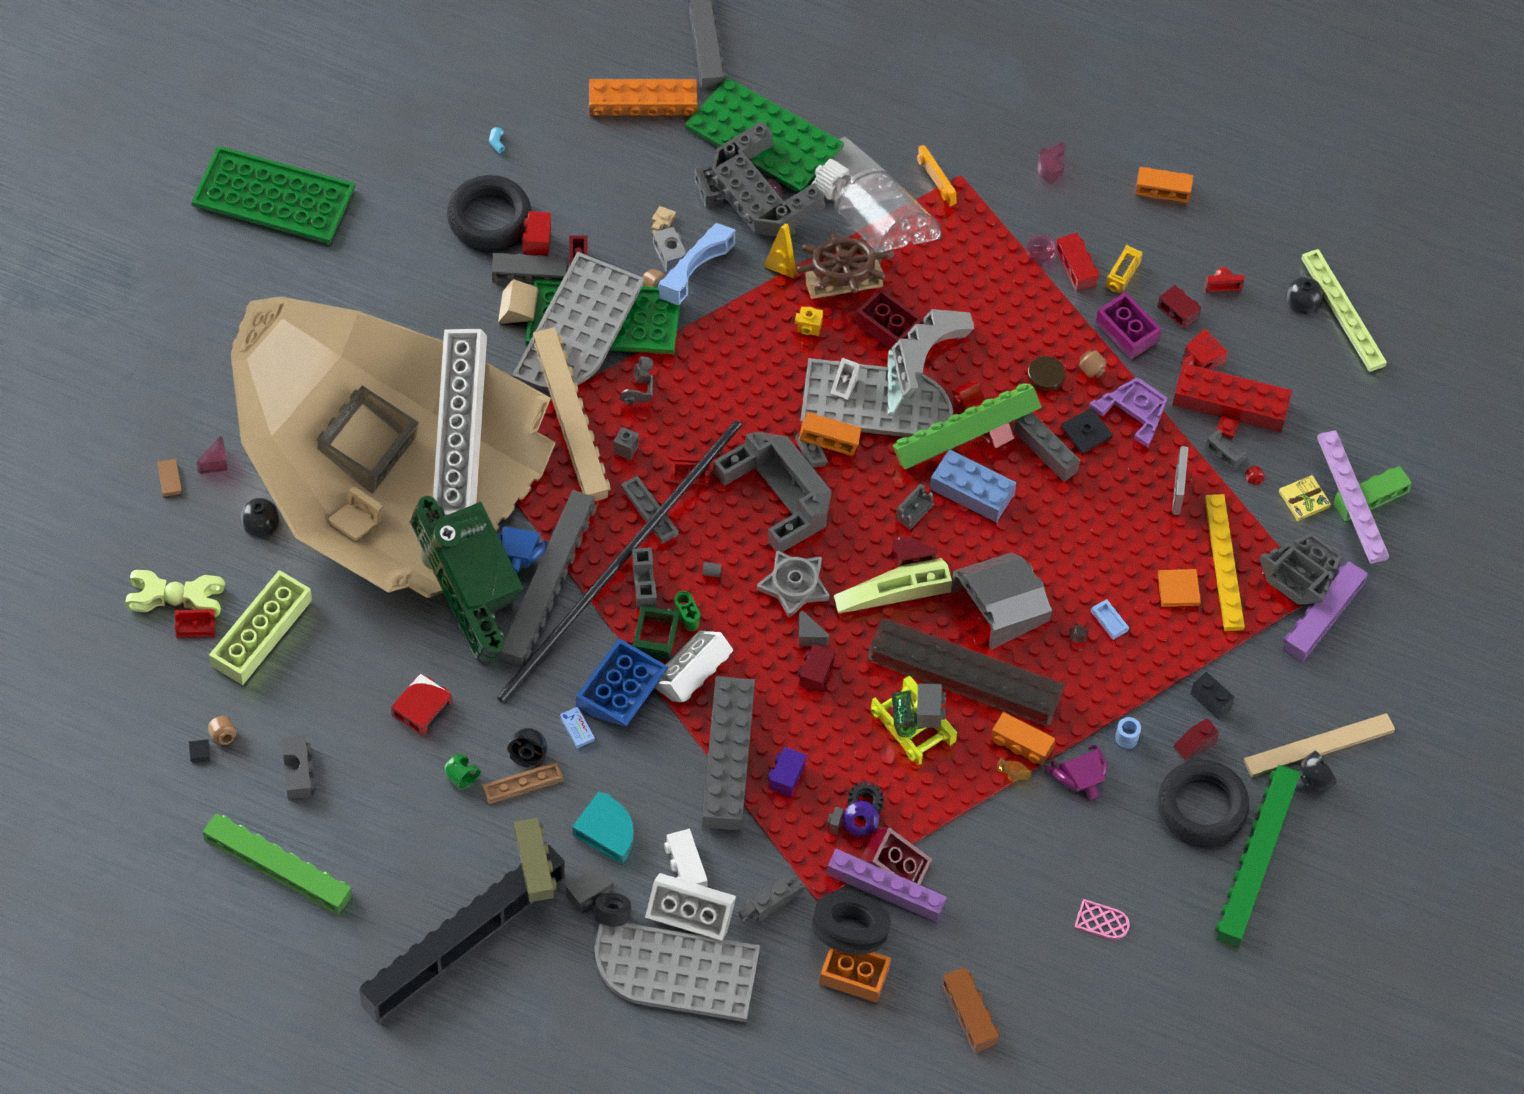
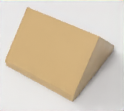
M513 279L503 291L498 323L505 324L534 320L538 288Z

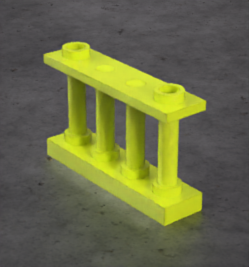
M908 676L903 680V687L900 693L882 704L876 698L872 699L871 712L874 717L882 721L906 750L908 758L911 761H915L919 766L922 763V753L942 740L946 741L949 746L956 742L957 732L945 718V720H941V728H935L938 734L917 747L913 744L910 738L928 727H917L916 725L904 733L898 725L917 713L918 685ZM906 697L914 702L912 707L894 718L886 711Z

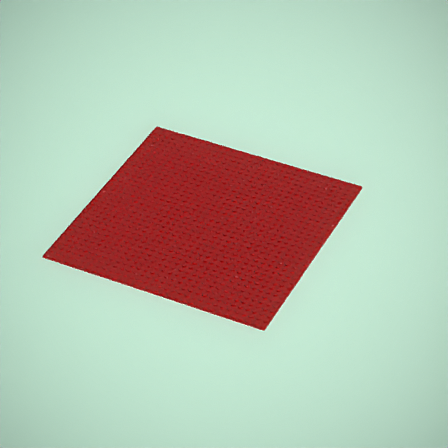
M957 176L949 181L956 191L955 205L950 206L946 200L944 201L937 187L846 237L859 240L864 234H869L870 239L866 244L870 248L880 246L881 249L884 244H891L890 250L886 251H893V258L882 259L881 263H879L886 275L885 279H883L882 287L860 290L856 293L848 292L811 299L806 286V272H797L793 278L779 274L677 330L674 354L637 352L577 385L578 398L581 397L584 406L582 409L583 414H587L589 420L587 427L588 430L593 432L594 441L592 442L594 447H598L600 454L598 460L599 463L604 465L605 474L603 475L605 480H609L611 488L608 491V498L595 501V505H597L596 512L593 516H590L588 530L583 532L581 536L582 543L579 548L576 547L574 552V561L572 564L569 563L567 567L568 574L583 594L591 588L646 524V521L621 489V484L638 476L659 506H661L678 487V485L670 484L671 456L703 458L735 420L739 421L742 425L709 464L708 486L691 485L666 514L678 530V536L662 544L654 532L651 531L638 547L652 548L653 576L657 596L656 608L675 610V595L680 591H687L691 594L700 612V625L695 631L685 630L679 620L672 658L699 630L722 633L733 649L728 659L722 662L716 668V671L703 681L704 683L701 687L694 690L687 701H672L660 691L658 693L708 757L716 676L755 680L744 806L816 901L847 885V883L826 875L828 864L835 849L861 859L873 835L872 833L866 837H856L850 834L844 826L843 816L837 835L829 833L830 825H827L829 814H834L835 807L843 809L844 815L848 807L849 791L852 790V786L855 785L857 787L858 782H861V785L864 784V781H867V785L873 782L874 787L878 785L880 787L879 791H883L884 803L883 809L879 814L877 828L890 827L911 844H914L1042 766L1038 763H1032L1025 756L1017 755L1011 749L997 745L991 740L992 729L1003 712L1055 738L1054 748L1045 761L1047 763L1306 605H1298L1267 582L1259 557L1264 553L1269 554L1271 550L1280 549L1281 547L1164 411L1148 448L1134 439L1135 434L1144 424L1115 404L1103 417L1096 413L1113 434L1110 440L1081 455L1060 428L1062 423L1088 410L1092 401H1097L1103 395L1118 390V387L1132 381L1135 377L963 176ZM812 257L797 264L796 270L798 266L812 264ZM880 288L922 319L932 309L969 312L971 314L974 329L965 338H951L934 344L927 353L922 374L933 379L946 392L952 404L953 415H960L962 412L953 401L954 395L952 390L970 380L979 383L985 400L995 399L1005 391L1011 392L1015 390L1020 384H1030L1027 373L1028 367L1034 359L1041 356H1050L1058 359L1063 364L1065 378L1060 388L1056 391L1035 389L1042 408L1032 413L1080 459L1078 472L1063 482L1014 433L1016 420L1009 422L1014 439L997 448L987 446L980 436L951 448L950 450L1016 482L1014 496L998 521L995 522L930 489L931 477L948 450L904 469L900 465L892 446L897 443V440L904 437L860 432L859 444L853 456L821 447L827 463L825 466L813 467V469L831 490L826 527L782 552L790 557L804 559L822 557L819 579L830 595L829 600L807 602L791 617H788L778 598L757 590V584L774 571L776 551L767 541L768 529L792 516V514L756 469L723 486L713 473L714 460L744 444L746 434L754 432L787 436L802 454L795 437L797 433H800L802 426L800 422L808 358L838 362L845 358L858 364L888 367V353L891 349L855 323L856 311ZM801 306L823 310V321L819 336L805 335L797 332L798 325L795 324L796 313L800 314ZM1089 350L1098 351L1107 362V365L1104 367L1106 371L1098 378L1096 376L1088 377L1079 367V358ZM640 357H649V359L653 360L652 370L648 371V374L653 375V396L648 403L635 402L633 404H626L620 401L619 396L623 390H638L642 393H647V384L636 383L634 372L636 364H639ZM552 400L549 401L537 432L556 443L542 477L538 482L534 480L531 483V490L522 501L518 499L515 503L536 532L540 533L539 536L542 540L550 541L572 490L582 493ZM621 427L639 434V446L631 460L614 454V440ZM1184 446L1188 447L1184 498L1180 515H1175L1172 513L1176 466L1180 448ZM922 484L925 486V493L927 495L932 492L934 505L910 530L895 519L896 510L918 485ZM1224 494L1244 630L1224 631L1205 506V495ZM901 537H913L936 550L935 559L942 558L947 563L951 578H953V571L1008 553H1014L1023 557L1027 563L1031 564L1036 577L1042 580L1052 613L1050 621L994 649H990L991 626L965 588L955 593L951 591L950 593L839 614L834 595L897 568L892 552L893 540ZM631 555L590 603L617 639L619 638L633 646L640 610L637 611ZM704 562L721 564L720 577L703 575ZM1196 569L1200 606L1161 607L1158 570ZM1106 599L1129 627L1128 632L1112 640L1091 613L1092 607ZM801 611L805 612L830 635L829 645L825 648L835 651V660L822 692L799 685L800 677H797L800 666H804L806 663L804 657L807 650L811 651L812 648L799 646V613ZM644 619L640 640L668 645L672 623ZM658 660L659 662L665 665L669 662L664 660ZM908 676L917 685L942 684V692H946V704H942V708H945V718L957 732L956 742L949 746L946 741L942 740L922 753V763L919 766L915 761H911L908 758L906 750L882 721L874 717L871 712L872 699L876 698L882 704L900 693L903 687V680ZM906 697L886 711L894 718L912 707L914 702ZM917 713L898 724L904 733L917 725ZM928 727L910 738V740L917 747L938 734V731L934 727ZM784 747L807 755L806 765L792 796L770 789V781L767 780L770 770L775 769L777 765L775 760L778 753H782ZM864 795L858 799V801L873 803V799L870 796ZM860 815L858 818L855 817L854 821L857 826L861 827L866 824L865 817L864 820H861Z

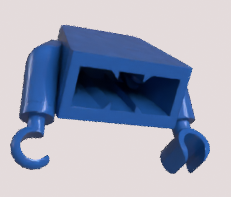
M503 526V532L497 534L516 574L519 573L520 566L529 567L531 562H535L545 552L549 541L545 540L539 543V532Z

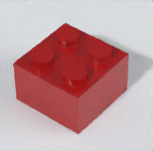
M529 211L528 218L524 220L523 254L549 257L551 212Z

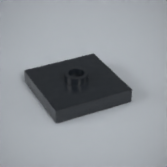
M1092 408L1060 425L1062 431L1081 455L1113 437L1111 431Z

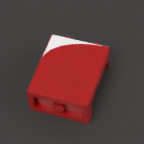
M419 674L391 706L392 717L423 737L428 731L427 725L446 704L450 705L452 703L451 693L447 688L435 684L432 678Z

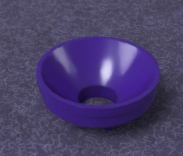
M855 801L846 808L843 815V823L850 834L856 837H866L871 835L878 827L879 813L871 803ZM859 815L866 818V824L861 827L857 826L854 821L855 817Z

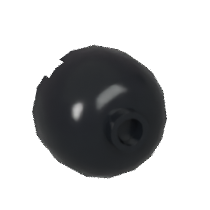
M1297 278L1289 285L1286 302L1295 312L1300 313L1302 311L1306 312V314H1311L1321 307L1323 288L1314 278Z
M265 498L251 499L242 508L240 518L242 527L254 537L270 535L272 530L279 525V514L276 506Z
M523 728L512 735L507 752L509 751L510 759L517 765L529 767L530 764L536 767L544 762L548 749L547 741L538 730Z
M1314 750L1301 763L1300 770L1302 776H1300V779L1306 787L1310 785L1315 790H1326L1337 783L1336 778L1327 763H1324L1322 760L1320 761L1322 759L1321 755Z

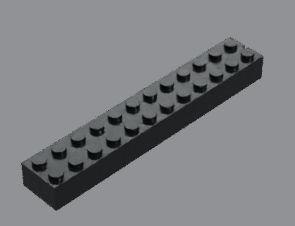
M548 844L549 854H546L547 860H551L553 872H550L551 878H555L557 885L565 878V860ZM521 863L513 872L509 871L500 882L492 884L483 895L476 896L466 908L462 907L453 918L445 920L440 925V928L429 932L423 941L412 945L406 954L395 958L389 967L382 968L376 977L365 981L359 989L361 1006L376 1023L533 903L529 902Z

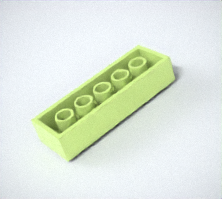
M279 570L209 654L211 667L243 685L312 601L311 589Z

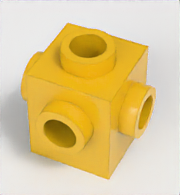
M801 306L800 314L796 313L795 324L798 325L797 332L805 335L819 336L823 321V310Z

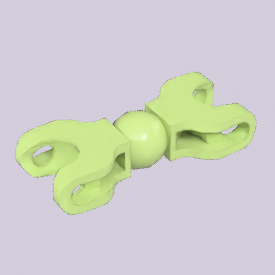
M134 570L130 575L131 584L136 588L143 589V591L127 595L125 606L128 610L148 612L157 606H165V602L173 606L184 603V608H191L192 610H214L215 617L220 614L221 607L219 602L207 597L221 594L224 591L225 581L221 577L203 575L195 581H186L184 586L176 581L167 584L166 580L159 579L155 573L148 570Z

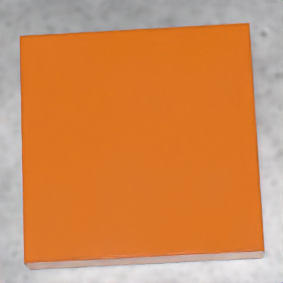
M1196 569L1158 570L1161 607L1200 606Z

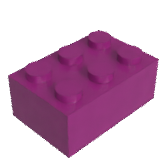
M1127 292L1097 311L1096 324L1130 359L1138 356L1160 340L1162 329Z

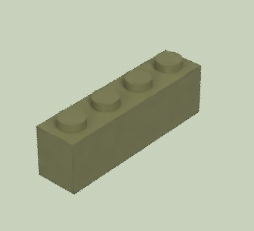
M538 817L515 821L514 833L529 902L554 898V890H557L555 878H551L550 872H553L551 860H547L546 854H549L547 842H543L542 836H545L543 824L539 825Z

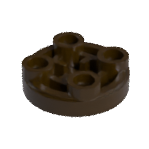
M1041 356L1034 359L1030 363L1027 373L1030 385L1034 389L1045 391L1058 390L1065 378L1063 364L1058 359L1050 356Z

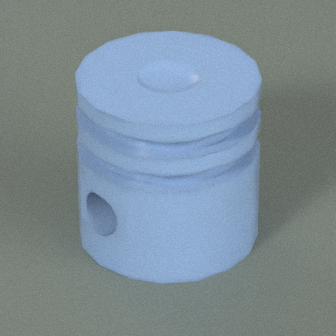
M1125 717L1120 720L1115 736L1116 743L1120 747L1130 749L1137 745L1141 731V725L1138 720L1131 717Z

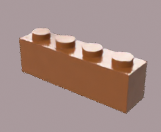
M966 967L944 974L942 985L974 1053L997 1045L1000 1032L998 1027L993 1025L991 1021L990 1010L988 1007L985 1008L982 1003L983 996L980 990H976L974 986L975 980L972 973H968Z

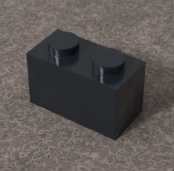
M1207 671L1193 683L1190 693L1218 720L1232 708L1235 698Z

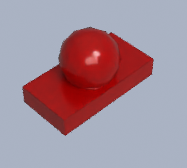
M1227 267L1218 268L1214 276H1207L1205 291H1241L1244 284V275H1232L1231 270Z

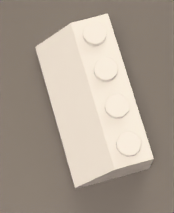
M699 630L666 664L668 669L654 688L672 701H687L694 690L701 687L704 683L703 681L712 675L722 662L728 659L729 654L733 651L732 647L722 633Z

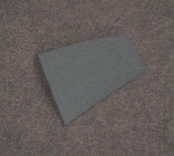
M1310 533L1296 539L1292 544L1287 543L1280 549L1271 550L1269 554L1264 553L1259 558L1267 582L1299 605L1322 603L1342 555Z

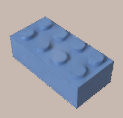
M950 449L932 475L930 483L931 490L995 522L998 521L1014 496L1016 482Z

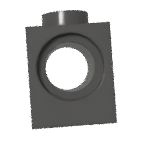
M621 427L614 440V454L631 460L639 446V434Z

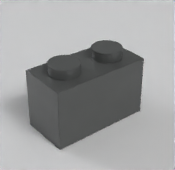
M918 684L917 727L941 728V720H945V708H942V704H946V692H942V684Z
M600 865L566 886V895L579 912L591 909L595 905L598 896L613 892V882Z

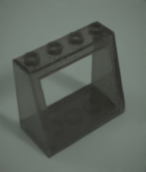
M362 385L359 390L355 389L348 404L344 403L337 418L333 417L326 432L322 431L317 438V449L373 494L416 439L419 422ZM362 404L399 434L372 471L331 445Z

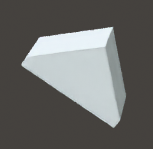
M842 358L830 393L848 400L859 379L860 364Z

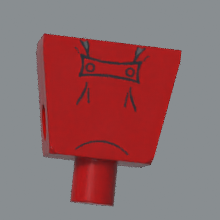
M1203 329L1186 345L1184 351L1185 359L1181 361V365L1186 363L1206 369H1213L1226 362L1228 352L1206 329Z

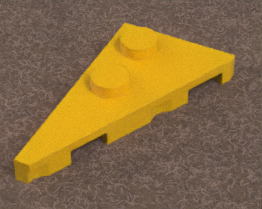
M785 223L780 227L764 267L793 278L797 274L789 225Z

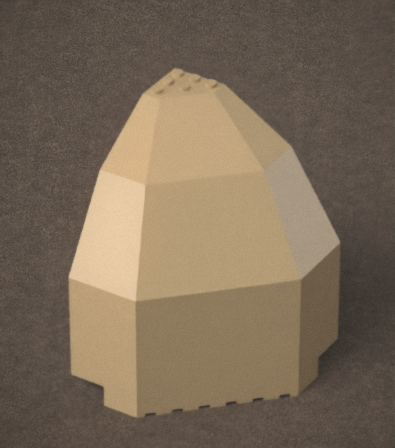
M282 296L250 301L245 309L246 314L239 325V332L237 338L233 341L231 351L241 444L296 539L387 592L409 587L426 598L443 593L433 570L426 567L422 562L421 554L423 550L409 521L420 498L423 496L433 497L444 341L356 310ZM485 362L476 503L482 502L495 531L499 529L497 524L502 518L506 520L514 511L515 506L513 505L518 499L522 501L531 490V483L534 480L538 482L542 477L556 442L537 432L551 398ZM354 486L383 506L381 523L356 541L328 522L330 516L348 504L349 490Z

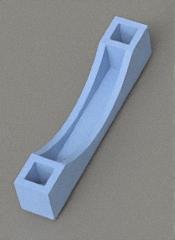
M718 223L711 229H708L707 233L698 240L697 244L688 251L687 255L680 259L678 264L669 271L668 275L659 282V298L679 305L688 296V280L692 272L705 261L727 254L735 245V229Z

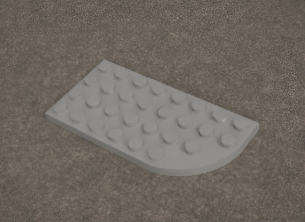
M577 252L535 331L555 327L556 333H560L562 338L561 348L566 350L568 358L566 363L567 366H571L573 372L571 378L573 382L576 381L577 385L588 380L601 367L645 282L643 277L580 252ZM532 337L512 376L536 388L549 390Z
M808 358L800 425H802L806 413L809 412L861 427V432L911 437L916 431L927 430L931 428L932 424L947 421L953 415L952 404L946 392L938 383L924 374H921L916 379L918 389L909 398H903L891 417L888 415V367L860 364L859 379L847 400L830 393L840 362Z
M599 923L595 943V961L598 971L607 986L618 996L629 1002L747 1022L760 945L724 939L718 940L712 937L628 923L618 927L605 926Z

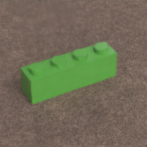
M1401 466L1389 468L1378 476L1373 475L1363 483L1358 482L1370 510L1409 493L1412 482ZM1339 491L1335 496L1333 505L1346 522L1351 517Z

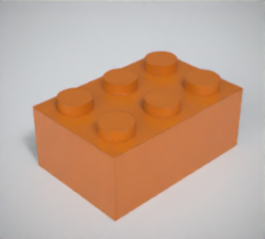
M830 948L820 974L819 984L877 1003L890 969L891 958L875 952L869 954H848Z

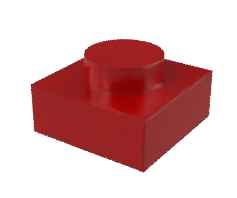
M1221 416L1216 431L1220 429L1222 437L1233 440L1239 421Z

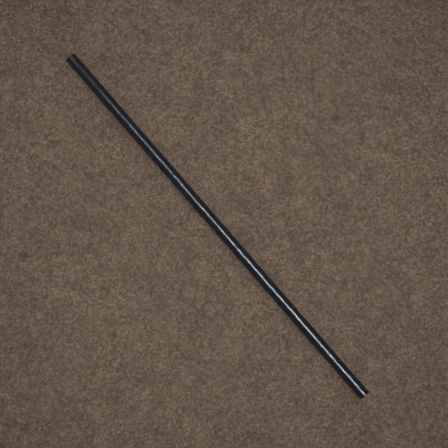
M735 420L497 695V699L500 702L504 703L632 555V549L639 547L742 427L739 421Z

